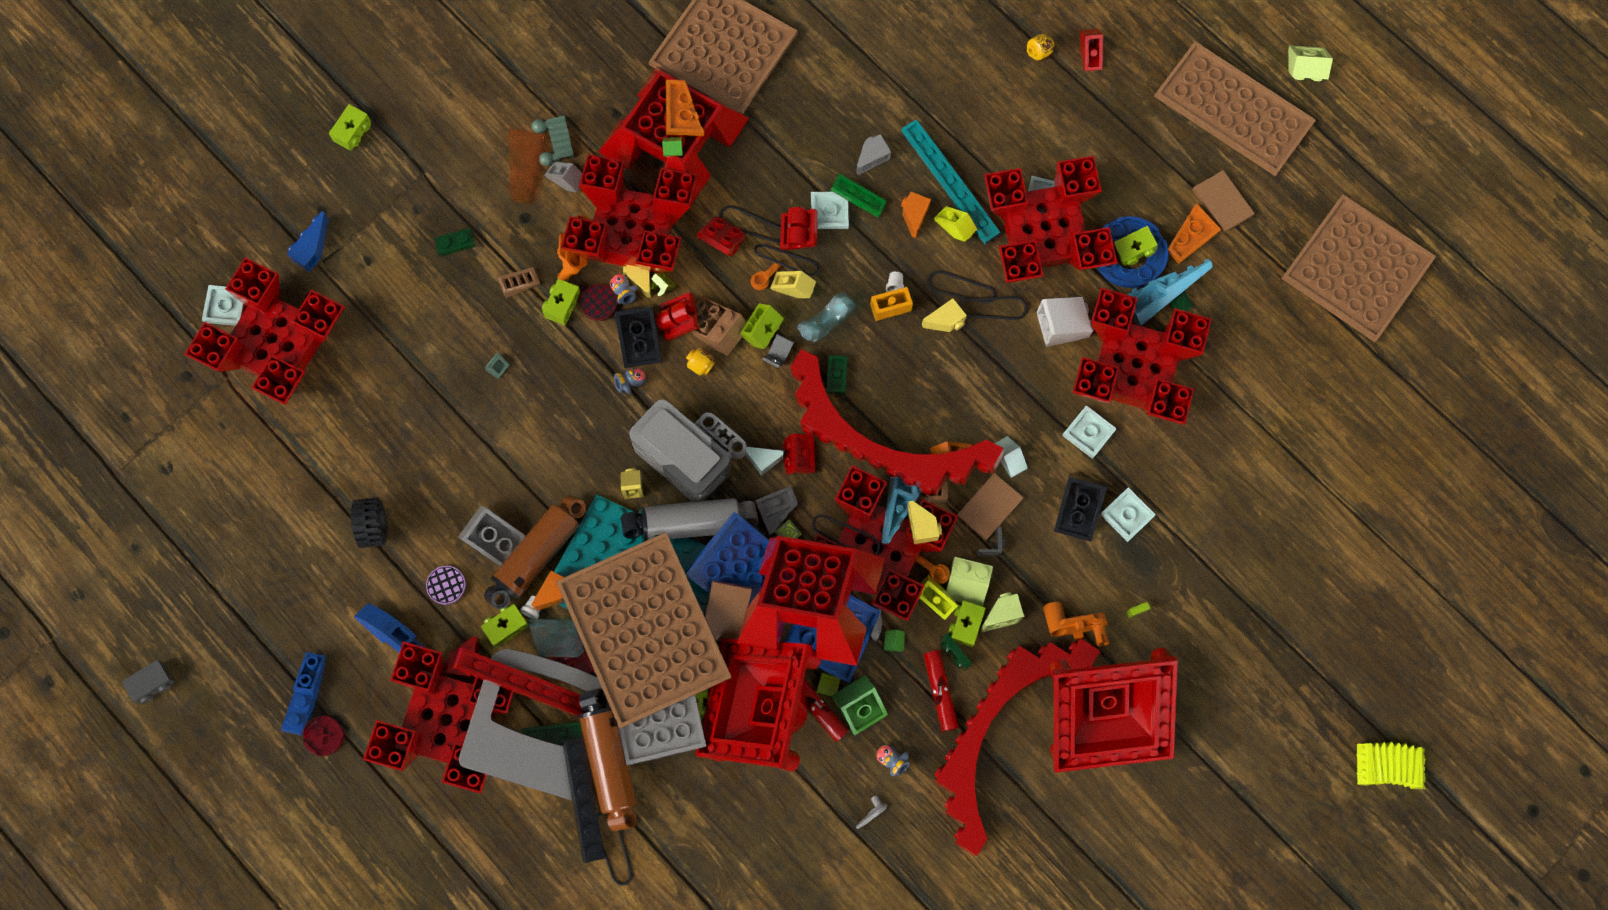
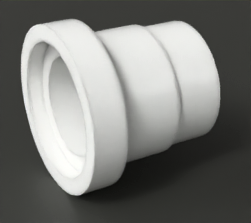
M891 272L886 284V291L890 292L904 288L903 274Z
M531 596L525 606L521 607L520 611L525 616L537 620L540 610L536 611L532 608L531 604L535 596Z

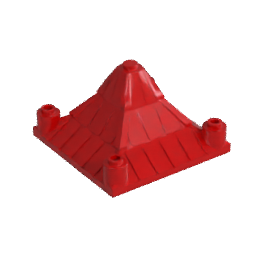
M722 638L719 650L732 678L710 688L702 723L706 747L697 749L695 756L717 762L731 761L774 767L789 772L795 771L799 766L800 756L797 752L789 750L792 733L797 732L807 719V709L801 693L806 668L816 669L822 659L816 657V649H813V646L809 644L780 642L778 650L774 651L738 644V639Z
M1160 647L1151 653L1150 661L1071 669L1069 663L1063 659L1052 662L1049 670L1053 679L1054 737L1053 744L1050 746V753L1053 759L1054 772L1174 759L1178 664L1176 656H1172L1168 649Z

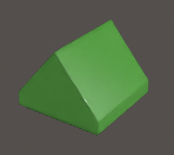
M682 137L663 138L664 156L682 155Z
M896 629L886 630L884 651L904 652L905 632Z

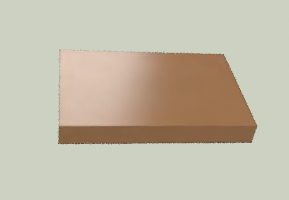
M1224 170L1192 189L1222 233L1229 231L1255 214Z
M994 473L957 516L981 538L987 541L997 527L1002 524L1023 500V497Z
M716 580L712 581L704 617L715 641L721 642L722 638H739L752 591L751 587Z

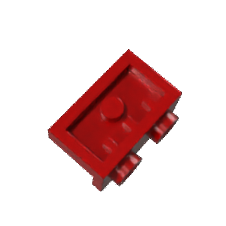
M793 433L786 437L783 443L786 475L793 473H815L814 435Z

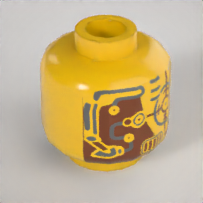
M1039 34L1028 41L1027 53L1034 60H1042L1051 55L1054 42L1050 36Z
M698 348L696 351L692 349L686 357L689 360L687 367L699 376L707 375L715 364L713 362V355L703 348Z

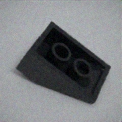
M650 304L616 310L615 318L624 368L661 363L654 305Z
M1069 473L1054 532L1091 542L1107 490V483Z

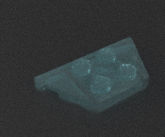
M528 619L539 656L579 657L583 653L585 647L573 620Z

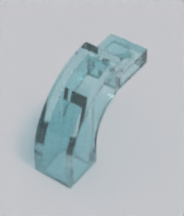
M845 292L837 294L819 314L801 322L797 329L802 337L815 343L834 330L857 305Z

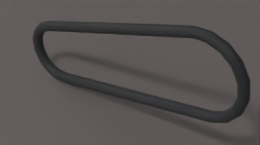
M725 206L719 212V218H722L724 210L733 208L781 230L780 226L736 206ZM740 229L741 231H743V232L746 233V234L753 235V236H756V237H759V238H762V239H765V240H768V241H771V242H779V241H780V238L775 240V239H771V238H768V237H765V236H762V235H758V234H755V233H752V232H749V231Z
M757 244L754 247V252L758 256L793 271L800 270L759 253L757 248L763 246L814 264L817 270L814 273H805L808 276H814L819 272V265L813 260L766 244Z
M934 271L928 277V285L936 293L963 299L972 298L934 289L930 283L931 278L934 274L942 273L987 288L992 291L993 297H996L995 290L992 287L945 271ZM981 300V301H977V302H981V303H991V302L994 301V300H988V301Z
M1017 296L966 298L958 303L960 306L965 301L1018 299L1024 304V312L1019 317L966 314V317L1018 320L1024 317L1027 311L1026 302Z
M819 514L813 518V529L819 534L823 535L824 537L830 539L831 541H834L844 547H847L846 545L840 543L834 538L818 530L815 527V520L817 518L824 517L835 523L845 526L851 530H854L860 534L872 538L877 544V550L874 553V555H877L879 553L880 544L874 536L824 514Z
M600 812V813L597 814V816L599 817V816H601L603 813ZM620 830L618 832L629 871V879L626 882L621 883L616 880L604 847L603 851L613 881L617 885L624 886L632 880V870Z

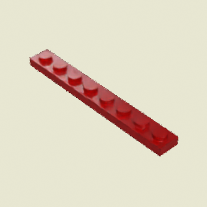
M465 648L459 649L453 666L454 669L579 717L578 714L585 713L580 706V694Z

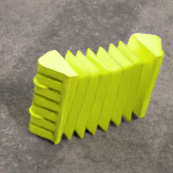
M1385 742L1379 744H1357V784L1368 786L1392 783L1393 785H1404V787L1410 786L1411 789H1426L1424 785L1426 779L1424 773L1426 759L1423 754L1425 749L1422 747L1414 748V745L1408 747L1406 743L1401 745L1400 743L1393 744L1392 742L1386 744Z

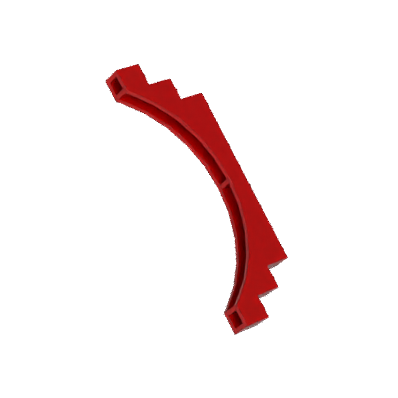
M801 349L790 366L793 378L802 382L795 393L798 405L807 409L800 421L804 433L819 437V440L825 444L831 443L835 445L841 452L845 453L847 451L859 461L865 460L869 462V465L879 470L881 468L893 478L899 477L903 479V482L911 487L914 485L919 487L927 495L933 494L937 496L947 477L955 484L961 483L965 485L975 466L984 473L990 472L993 474L1004 455L1003 447L988 440L962 450L942 454H912L895 451L874 443L855 431L839 415L830 402L822 383L818 357Z
M1081 638L1077 642L1073 641L1067 649L1070 652L1069 654L1051 642L1046 646H1041L1037 653L1040 656L1039 658L1021 646H1018L1016 650L1012 648L1006 657L1009 659L1007 665H1002L996 674L999 678L995 683L992 681L988 686L986 692L989 694L986 699L981 698L977 704L976 709H978V712L975 716L971 715L965 725L968 728L965 733L960 732L956 738L957 746L954 750L950 748L945 756L946 764L944 767L939 766L934 776L937 778L934 782L954 795V797L949 796L944 804V807H946L944 813L964 825V828L959 827L955 833L956 841L954 843L971 855L977 856L988 839L977 808L975 772L980 746L991 721L1004 704L1016 693L1040 679L1051 676L1049 667L1055 660H1066L1071 669L1091 667L1100 650Z

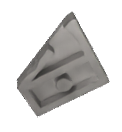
M791 486L755 500L769 535L778 528L798 504Z

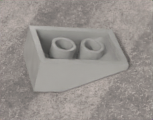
M483 506L478 508L458 536L459 539L499 566L525 537L524 534Z

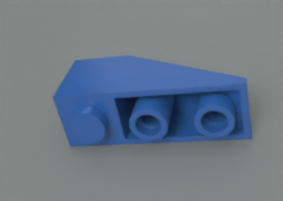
M323 211L314 217L312 224L301 233L298 241L289 247L287 253L294 263L307 272H310L321 259L329 222L328 217Z

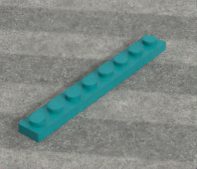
M916 119L903 127L901 132L957 208L969 214L978 229L975 232L982 242L987 244L998 237L1001 233L918 120Z

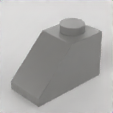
M881 134L871 136L864 142L857 164L856 173L858 175L890 160L891 151Z
M554 161L544 175L547 179L567 191L578 192L581 190L579 183L582 172L572 163Z

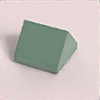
M496 353L486 365L485 370L499 379L510 364L499 353Z

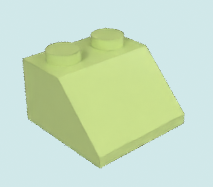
M1289 45V73L1294 79L1304 80V78H1311L1314 81L1329 79L1333 58L1325 48Z
M955 557L952 562L946 592L956 602L962 603L964 600L983 607L993 566Z
M1009 592L1000 595V598L997 599L980 628L981 633L1017 624L1023 619L1024 614L1018 594L1012 595Z

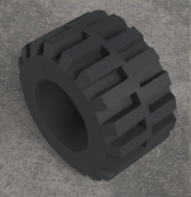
M372 497L354 500L351 505L350 516L354 540L358 547L368 548L385 545L388 528L384 505L380 498Z

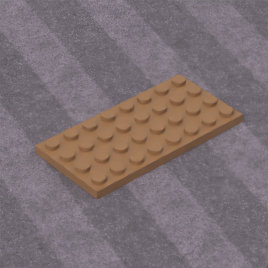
M1196 41L1154 96L1274 176L1277 175L1316 121Z

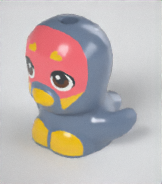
M623 274L615 275L610 281V286L614 293L618 295L617 303L623 305L631 304L636 300L635 291L638 289V286H630L628 278Z
M638 367L625 371V374L616 373L614 376L615 387L620 393L625 391L631 394L630 387H639L646 382L645 372Z
M889 744L881 746L877 751V760L885 767L891 769V776H900L909 767L910 763L907 760L908 752H904L900 756L897 750Z

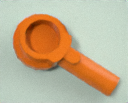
M774 263L765 272L755 273L751 277V286L759 291L766 289L769 284V277L782 265Z
M921 555L917 557L916 562L930 571L929 575L935 582L943 584L949 580L950 571L946 565H934Z

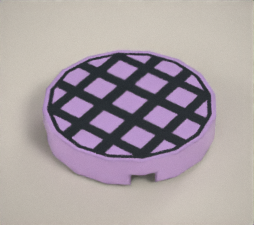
M438 567L431 572L427 579V593L438 604H454L462 598L466 590L465 577L455 567Z

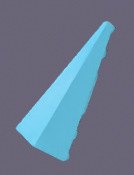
M1206 259L1203 264L1193 268L1191 265L1187 267V271L1179 274L1173 272L1148 282L1147 286L1139 290L1137 288L1131 289V293L1127 295L1138 298L1132 321L1142 326L1213 267L1212 262Z
M891 477L881 540L883 544L891 542L895 532L908 514V502H915L921 492L919 487L915 485L911 487L905 484L903 479L899 477Z

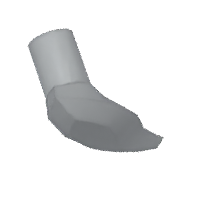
M881 612L871 633V638L874 642L879 638L882 629Z
M878 795L871 798L875 808L858 823L857 829L866 825L886 810L887 804H882Z

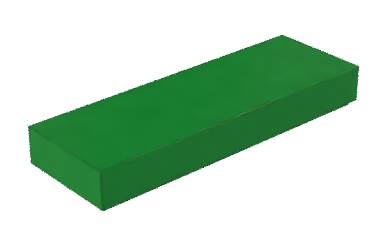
M840 173L830 190L877 218L887 202L885 199Z

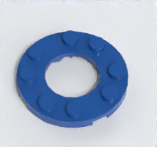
M1127 216L1117 218V220L1109 224L1107 223L1103 227H1110L1112 240L1115 242L1148 226L1158 245L1156 253L1148 257L1146 263L1140 268L1126 269L1118 263L1098 267L1099 272L1108 281L1124 288H1140L1148 285V282L1156 280L1160 276L1168 260V246L1166 240L1163 239L1159 229L1154 224L1142 218Z

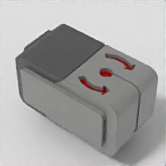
M666 400L655 402L631 428L629 433L634 451L692 502L708 501L731 475L730 459H741L746 454L745 441L714 414L704 413L693 424ZM711 420L714 424L711 427H706L703 425L704 422ZM726 433L727 439L725 437H721L720 439L719 435H724ZM735 445H740L743 449L735 452L732 448Z

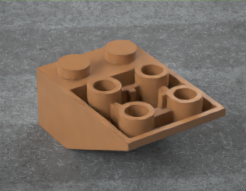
M701 296L695 303L699 329L690 333L713 349L728 356L742 338L740 332L747 322L741 314Z

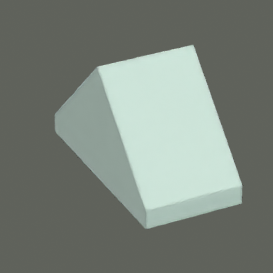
M1007 436L995 443L1004 448L1001 463L1010 478L1027 469L1021 448Z
M746 447L745 456L758 472L764 475L783 460L784 451Z

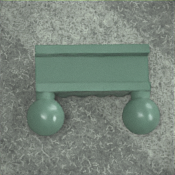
M565 116L546 119L547 121L545 122L541 119L533 121L532 130L536 134H542L546 129H549L554 154L549 152L541 153L539 156L541 165L547 167L552 165L553 161L559 162L561 158H574Z

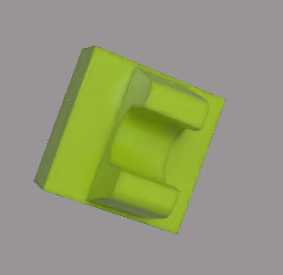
M655 273L651 278L653 282L650 288L653 290L657 286L660 287L658 296H664L676 286L664 273Z

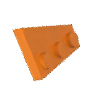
M666 80V135L704 136V130L700 125L699 117L694 109L685 80Z
M1196 203L1170 244L1168 253L1180 264L1217 235L1221 229Z

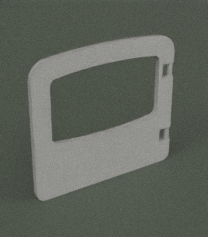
M504 649L497 651L491 658L512 668L550 677L585 691L602 688L597 677L539 656ZM484 680L459 756L460 765L470 770L572 800L563 746L520 734L491 720V713L500 686ZM591 771L590 775H591V781H592V786H593V781H594V780H593V775H592V771Z

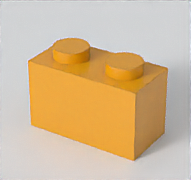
M908 287L872 296L870 306L875 321L911 312L913 303Z

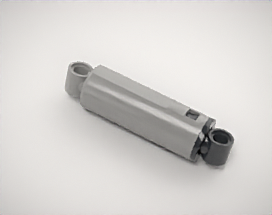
M735 498L639 507V513L627 512L621 516L623 536L628 539L641 536L642 542L665 532L669 539L715 535L733 512H736L751 526H755L759 521L754 502L744 501L738 504Z

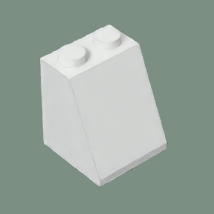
M1083 297L1043 299L1036 312L1046 347L1089 338L1094 330L1091 324L1092 320H1089L1087 314L1089 313L1088 304L1084 303Z

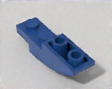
M367 603L354 616L357 621L383 644L387 642L398 653L403 642L424 647L415 639L417 636L385 611L370 603Z
M306 652L293 687L294 694L281 727L282 731L297 735L303 734L307 720L311 718L317 700L326 656Z

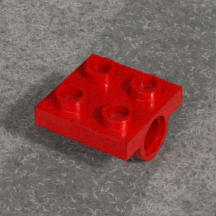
M791 207L788 209V213L781 214L780 249L785 251L817 246L818 211L816 209L806 210L802 207Z
M715 216L698 231L697 238L733 257L747 234L727 223L724 219Z
M688 292L660 304L661 311L656 313L655 321L657 326L664 331L665 340L670 341L699 329L693 293Z

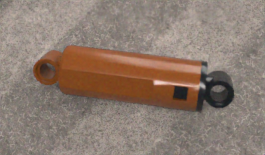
M569 495L563 498L561 507L556 504L551 505L490 577L496 585L486 589L484 598L487 603L496 609H503L509 604L510 596L518 601L579 528V523L575 518L582 517L586 512L584 501ZM575 503V508L571 510L572 505ZM500 594L499 598L494 601L496 595Z
M602 688L583 692L580 695L579 702L585 713L578 714L601 812L603 814L609 813L607 820L612 831L633 828L636 824V815L630 807L636 805V798L629 768L626 765L618 723L611 707H606L608 700Z

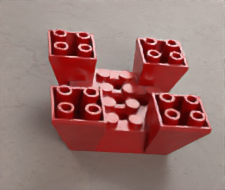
M656 67L637 94L640 99L633 110L617 123L598 153L607 158L625 161L624 168L630 170L644 150L666 162L665 169L697 174L698 178L691 201L692 206L711 177L698 157V152L709 136L730 148L749 118L687 86L694 109L698 114L700 125L704 130V136L666 135V80L680 79ZM682 137V155L664 156L663 138Z
M588 154L579 187L596 207L594 219L588 220L570 216L560 249L588 260L625 267L630 265L656 273L672 272L678 255L681 237L670 235L671 229L690 208L698 175L661 168L654 195L623 189L625 161Z
M1094 156L1058 161L1054 187L1027 192L1021 168L984 174L991 211L1003 219L1008 245L999 246L1006 283L1043 277L1042 268L1069 263L1081 271L1117 264L1110 227L1085 231L1080 204L1102 192ZM1037 208H1042L1045 213H1040ZM1059 222H1063L1066 228L1061 227ZM1041 225H1045L1048 231L1043 230ZM1023 229H1028L1031 234H1026ZM1045 243L1051 244L1052 249L1047 248Z
M245 257L225 288L227 292L247 306L233 331L229 334L204 322L184 355L217 372L243 369L257 376L251 387L253 390L286 406L306 372L304 370L320 344L328 337L345 306L311 290L300 309H297L281 301L279 274Z
M1101 287L1091 321L1101 340L1097 361L1085 357L1081 358L1072 393L1110 404L1111 400L1141 408L1147 415L1185 425L1194 389L1172 383L1177 362L1203 355L1212 319L1174 309L1164 333L1135 325L1131 322L1138 298ZM1137 346L1142 347L1144 351L1138 350ZM1114 358L1119 359L1121 363H1117ZM1132 363L1137 364L1139 368H1135ZM1151 369H1155L1157 374L1153 373ZM1128 380L1132 381L1135 386L1130 385Z
M852 465L835 497V501L849 516L846 524L874 536L883 550L877 554V556L885 558V563L872 605L908 622L925 587L908 578V575L920 552L942 551L958 516L923 499L920 506L934 515L937 523L940 522L942 534H939L938 541L914 544L910 520L904 518L899 529L892 537L891 542L883 544L881 543V530L884 527L886 508L878 504L887 481ZM844 527L838 539L840 543L849 548L859 549L871 554L875 553L872 548L877 546L872 538L847 527ZM819 534L816 535L813 541L842 546ZM861 537L865 540V543L859 545L855 542V539ZM896 554L900 557V561L894 562L890 559V556Z
M783 536L770 538L759 574L766 575L764 584L748 606L737 643L777 651L785 623L817 628L816 657L818 659L857 666L866 634V627L847 608L851 590L876 595L885 558L854 548Z
M403 642L390 681L414 690L402 727L376 720L363 760L399 771H404L418 755L447 763L441 783L481 794L487 774L462 767L459 763V756L467 731L463 730V725L471 721L484 680L476 677L474 684H469L445 677L442 652ZM500 686L491 713V720H493L494 714L508 713L514 694L513 691ZM458 697V704L451 706V699ZM432 710L433 717L430 720H426V713ZM452 716V723L445 726V718ZM445 735V743L438 745V738Z

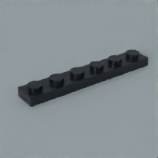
M584 737L562 741L583 863L605 859Z

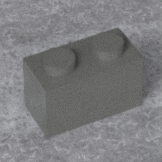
M156 660L122 681L133 702L146 704L157 693L169 690L171 688L170 685L175 683V680L165 663Z

